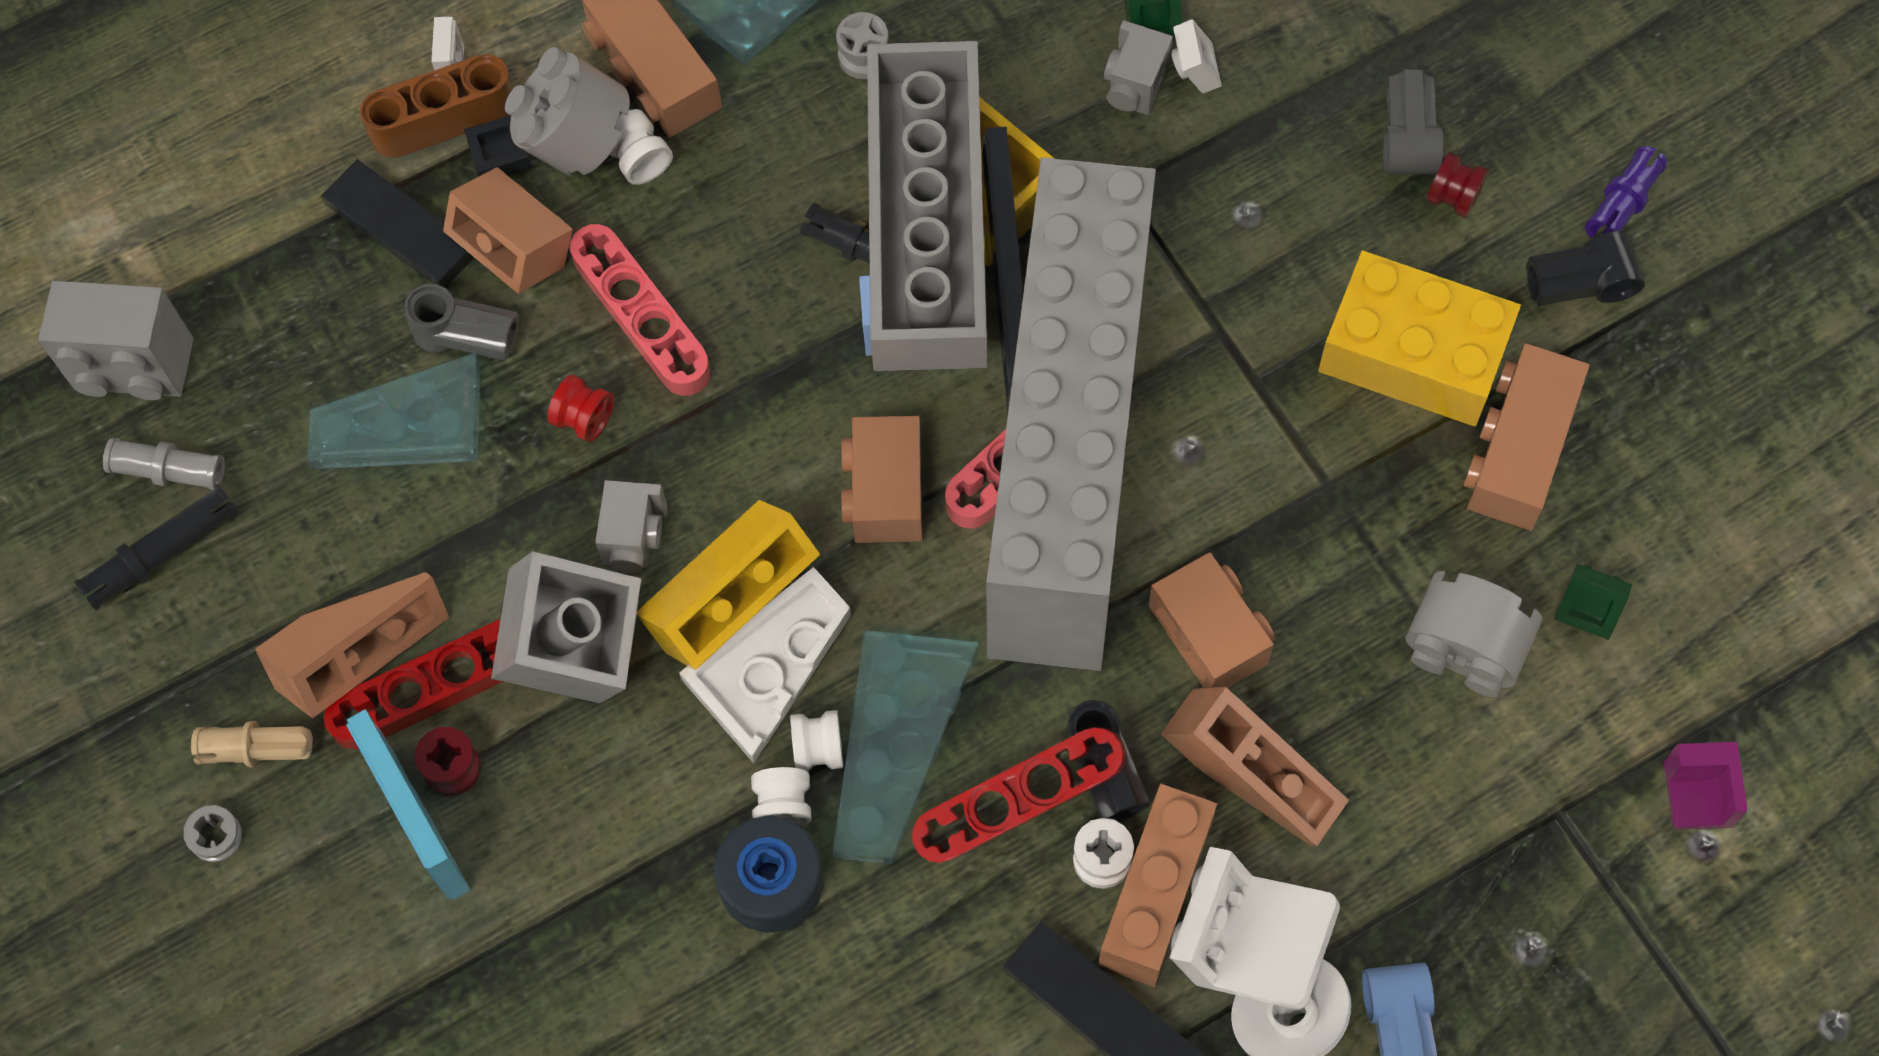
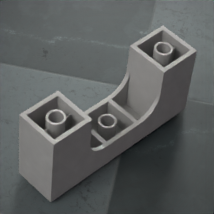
M1041 157L986 581L987 658L1101 671L1156 169Z

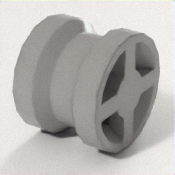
M858 12L847 16L837 27L838 60L841 69L847 75L856 79H867V51L862 52L863 48L867 47V44H888V30L880 17L871 13Z

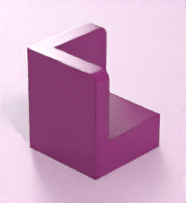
M1687 743L1675 746L1664 761L1673 827L1677 830L1733 828L1747 812L1738 743Z

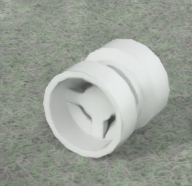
M629 110L628 116L623 113L619 114L615 128L620 130L622 134L610 155L620 159V170L628 182L636 185L650 182L660 176L671 164L673 158L672 151L664 139L654 136L653 123L642 110Z

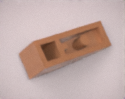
M424 572L302 615L255 648L274 689L308 716L314 718L449 619V615L432 576Z
M1227 687L1193 689L1161 733L1168 742L1200 771L1310 846L1317 847L1349 801Z

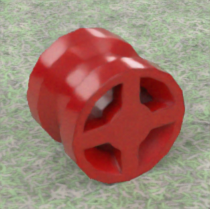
M571 374L560 383L549 405L547 420L549 424L557 428L570 427L574 429L578 438L591 443L602 433L609 421L614 407V395L602 388L592 390L587 387L584 379Z

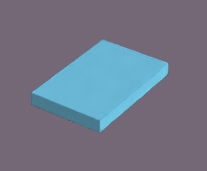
M365 709L347 719L348 724L346 726L426 871L448 899L451 898L452 901L471 890L395 752Z

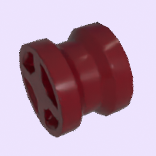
M1449 152L1434 178L1426 202L1435 206L1443 203L1454 208L1456 215L1466 219L1480 195L1489 169L1480 165L1471 168L1462 164L1458 155Z
M438 727L428 731L419 740L415 748L414 761L416 767L424 777L427 785L434 792L444 796H457L467 792L476 784L481 773V761L471 741L461 730L453 727ZM444 752L445 757L441 760L440 764H436L435 762L439 760Z

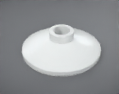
M1323 959L1309 1001L1301 1009H1291L1235 995L1231 1013L1233 1031L1238 1043L1249 1056H1325L1337 1045L1347 1029L1351 1015V996L1348 986L1338 970ZM1306 1013L1300 1022L1290 1026V1021L1295 1015Z

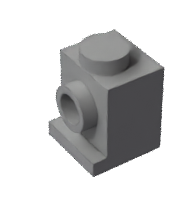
M1123 20L1119 30L1118 50L1113 49L1104 72V79L1111 81L1106 98L1113 107L1122 111H1136L1149 115L1170 66L1173 36Z
M605 480L595 540L604 565H609L612 569L624 573H637L642 571L643 568H648L650 549H659L662 536V517L667 516L668 506L661 485Z

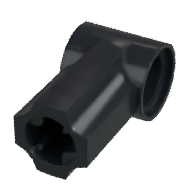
M1622 231L1598 235L1586 242L1582 248L1531 256L1526 264L1527 287L1531 299L1536 301L1538 306L1596 296L1597 300L1602 303H1616L1635 296L1645 287V281L1630 235Z
M1098 700L1084 701L1076 706L1069 715L1066 739L1077 734L1078 729L1085 724H1099L1103 728L1118 734L1124 742L1127 752L1126 763L1121 772L1109 781L1089 790L1099 818L1120 822L1149 808L1150 801L1120 732V719L1114 708ZM1088 743L1090 752L1076 760L1079 769L1088 765H1098L1104 771L1109 767L1106 757L1113 753L1110 743Z

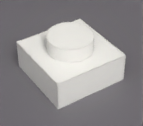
M1193 19L1174 26L1173 29L1178 48L1172 50V58L1182 79L1189 78L1202 94L1221 87L1211 40Z

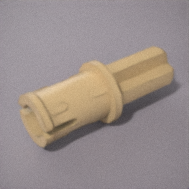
M248 721L244 726L231 728L196 727L191 739V753L195 755L193 760L197 765L234 762L244 763L248 768L257 767L260 760L309 758L312 753L313 737L311 730L302 726L259 727L256 721Z

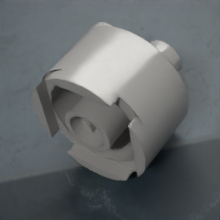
M552 47L543 54L538 68L532 73L525 85H518L510 92L505 103V112L511 115L510 133L515 145L567 176H573L572 172L574 171L585 175L595 170L616 146L622 132L616 129L615 125L620 112L628 116L630 100L627 89L621 83L573 53L563 52L557 47Z
M1438 571L1434 573L1405 637L1408 645L1414 650L1410 660L1419 668L1434 674H1443L1444 669L1448 668L1466 676L1465 685L1471 690L1484 696L1497 697L1501 688H1509L1515 685L1543 622V618L1535 608L1530 618L1521 612L1518 608L1522 598L1503 587L1463 573L1458 574L1455 583L1444 581L1446 571Z

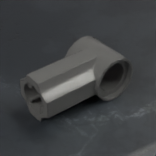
M1404 69L1401 73L1390 76L1386 86L1388 126L1385 128L1383 141V170L1385 174L1436 175L1443 160L1442 127H1436L1434 77L1426 75L1423 70Z
M437 284L418 286L406 298L404 309L414 342L420 349L439 353L452 348L506 361L508 356L512 355L517 340L518 312L453 298L446 288ZM434 314L443 316L438 321L432 323L423 322L426 317Z

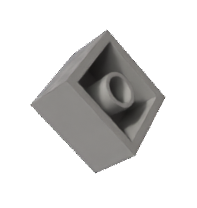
M52 281L38 337V342L74 390L79 393L93 397L105 396L107 392L129 393L134 397L144 400H157L161 396H182L194 340L161 287Z
M533 551L508 570L491 679L596 703H602L625 690L641 578Z

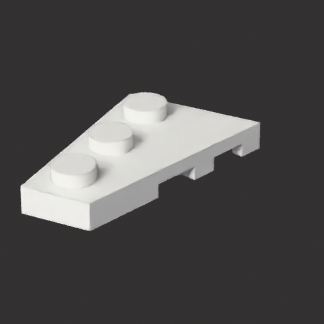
M813 567L765 605L697 670L687 666L679 672L681 680L748 758L755 763L851 617L850 607Z

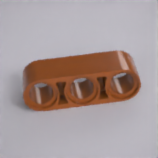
M489 54L477 55L369 94L362 101L360 118L377 153L384 157H401L464 135V129L510 116L505 112V103L514 87L508 68L502 59ZM494 87L491 90H485L486 88ZM445 104L439 108H434L438 105ZM389 122H394V123H392V124H390V125L383 126V125H385V124H387V123H389Z

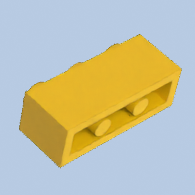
M758 500L636 612V616L666 654L697 670L808 567L820 553L791 513Z

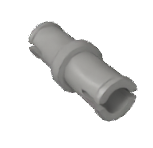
M110 438L103 455V469L106 473L115 472L151 478L153 484L167 487L171 482L207 487L214 490L215 486L221 485L224 475L225 463L222 455H208L178 450L174 443L163 441L158 443L157 446Z

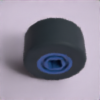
M772 815L750 818L733 828L719 845L713 865L716 888L730 916L746 928L765 933L788 930L804 921L819 903L824 885L819 850L809 833L792 820Z

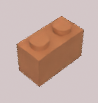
M498 167L450 191L443 232L518 294L565 267L573 231L559 216L551 212Z
M852 417V438H842L841 441L842 471H852V489H842L841 493L842 523H853L855 543L922 541L920 417Z
M1211 552L1152 584L1149 607L1203 688H1229L1269 664L1274 646L1272 642L1275 637L1266 618L1259 611L1252 613L1242 599V586L1233 570L1227 565L1220 567Z

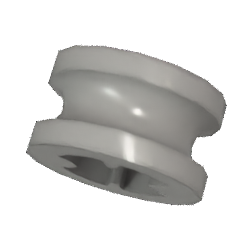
M217 805L204 806L195 810L188 817L184 826V840L187 847L201 860L221 862L231 857L238 850L242 841V828L239 821L227 809ZM217 820L223 821L220 828L226 834L224 841L219 845L211 841V848L203 847L206 839L200 834L202 828L208 823L212 827H216Z

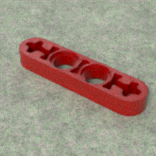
M501 619L356 686L325 709V728L337 744L346 749L357 750L359 747L348 727L344 725L347 722L345 714L350 710L355 709L359 713L366 709L386 738L504 682L491 679L493 667L487 670L486 664L477 650L485 647L494 664ZM464 657L474 662V672L465 682L456 684L445 680V668L453 659ZM413 682L421 686V697L412 707L401 709L392 705V693L400 684ZM377 696L380 704L389 715L382 720L375 711L377 710L371 702V699Z
M1093 727L1071 736L925 812L917 819L913 827L912 840L915 849L921 857L930 862L942 863L961 857L1114 778L1121 772L1126 763L1127 752L1124 742L1118 734L1104 728ZM1092 738L1098 744L1110 743L1113 753L1106 757L1109 767L1102 771L1098 765H1088L1076 771L1084 782L1075 787L1072 770L1060 757V754L1069 750L1070 761H1076L1090 752L1087 742ZM1049 764L1055 767L1061 776V788L1050 799H1041L1036 796L1029 784L1032 771L1039 765ZM990 791L1002 794L1009 806L1008 816L1004 822L997 826H990L984 823L977 811L980 798ZM963 804L966 820L972 829L978 833V837L971 840L969 829H964L949 837L948 844L950 849L947 852L941 845L930 846L927 837L934 832L932 822L937 819L938 823L943 826L951 825L963 819L961 814L956 811V808Z

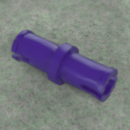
M1641 146L1636 149L1633 158L1622 174L1610 180L1604 190L1605 199L1594 215L1586 222L1585 231L1590 238H1593L1599 228L1605 224L1606 228L1602 234L1622 231L1632 215L1642 212L1649 200V190L1667 167V160L1662 153L1657 156L1651 166L1647 167L1646 164L1656 149L1650 146Z

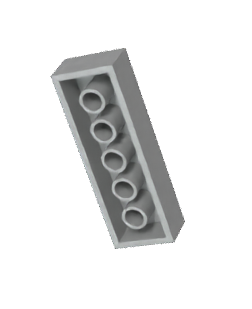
M978 42L867 44L870 333L874 371L987 368Z

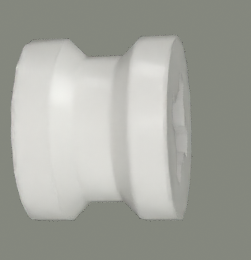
M825 711L820 718L808 719L804 714L790 715L795 768L803 769L807 772L813 765L826 764L831 769L843 768L838 711Z
M778 767L764 769L751 776L752 791L758 795V805L752 810L753 818L772 815L792 820L800 827L806 826L812 821L811 807L805 803V792L810 788L809 772L798 768Z
M1100 818L1091 820L1080 829L1075 838L1073 864L1075 872L1083 882L1092 887L1105 889L1118 885L1126 878L1131 867L1134 844L1132 836L1125 826L1112 819ZM1107 845H1109L1113 850L1119 851H1115V853H1113L1112 850L1107 847Z

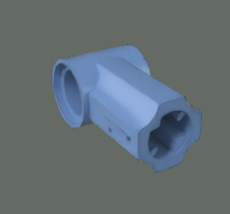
M1426 963L1363 969V1000L1370 1024L1375 1023L1380 1055L1437 1056L1430 1018L1434 1015V993L1430 972Z

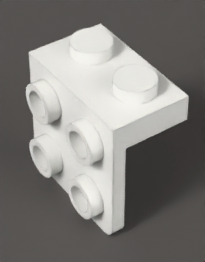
M1210 847L1203 866L1198 868L1193 877L1191 886L1192 897L1183 921L1179 922L1174 929L1171 939L1172 952L1169 958L1196 986L1291 1009L1303 1008L1309 1001L1340 910L1339 901L1330 892L1252 876L1232 851Z

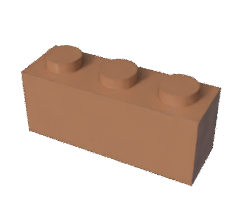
M582 0L587 21L581 23V27L587 40L596 51L602 48L611 58L608 60V64L616 80L624 87L628 85L632 87L638 95L635 97V101L639 110L646 113L653 124L657 122L668 138L722 108L716 77L658 0Z
M1526 343L1522 348L1517 363L1506 360L1495 390L1506 395L1501 409L1490 406L1479 437L1489 441V445L1484 457L1474 454L1463 484L1464 487L1473 489L1467 506L1468 510L1530 531L1533 530L1543 509L1590 364Z
M1160 784L1101 947L1099 968L1155 988L1174 929L1177 926L1211 829L1217 803Z

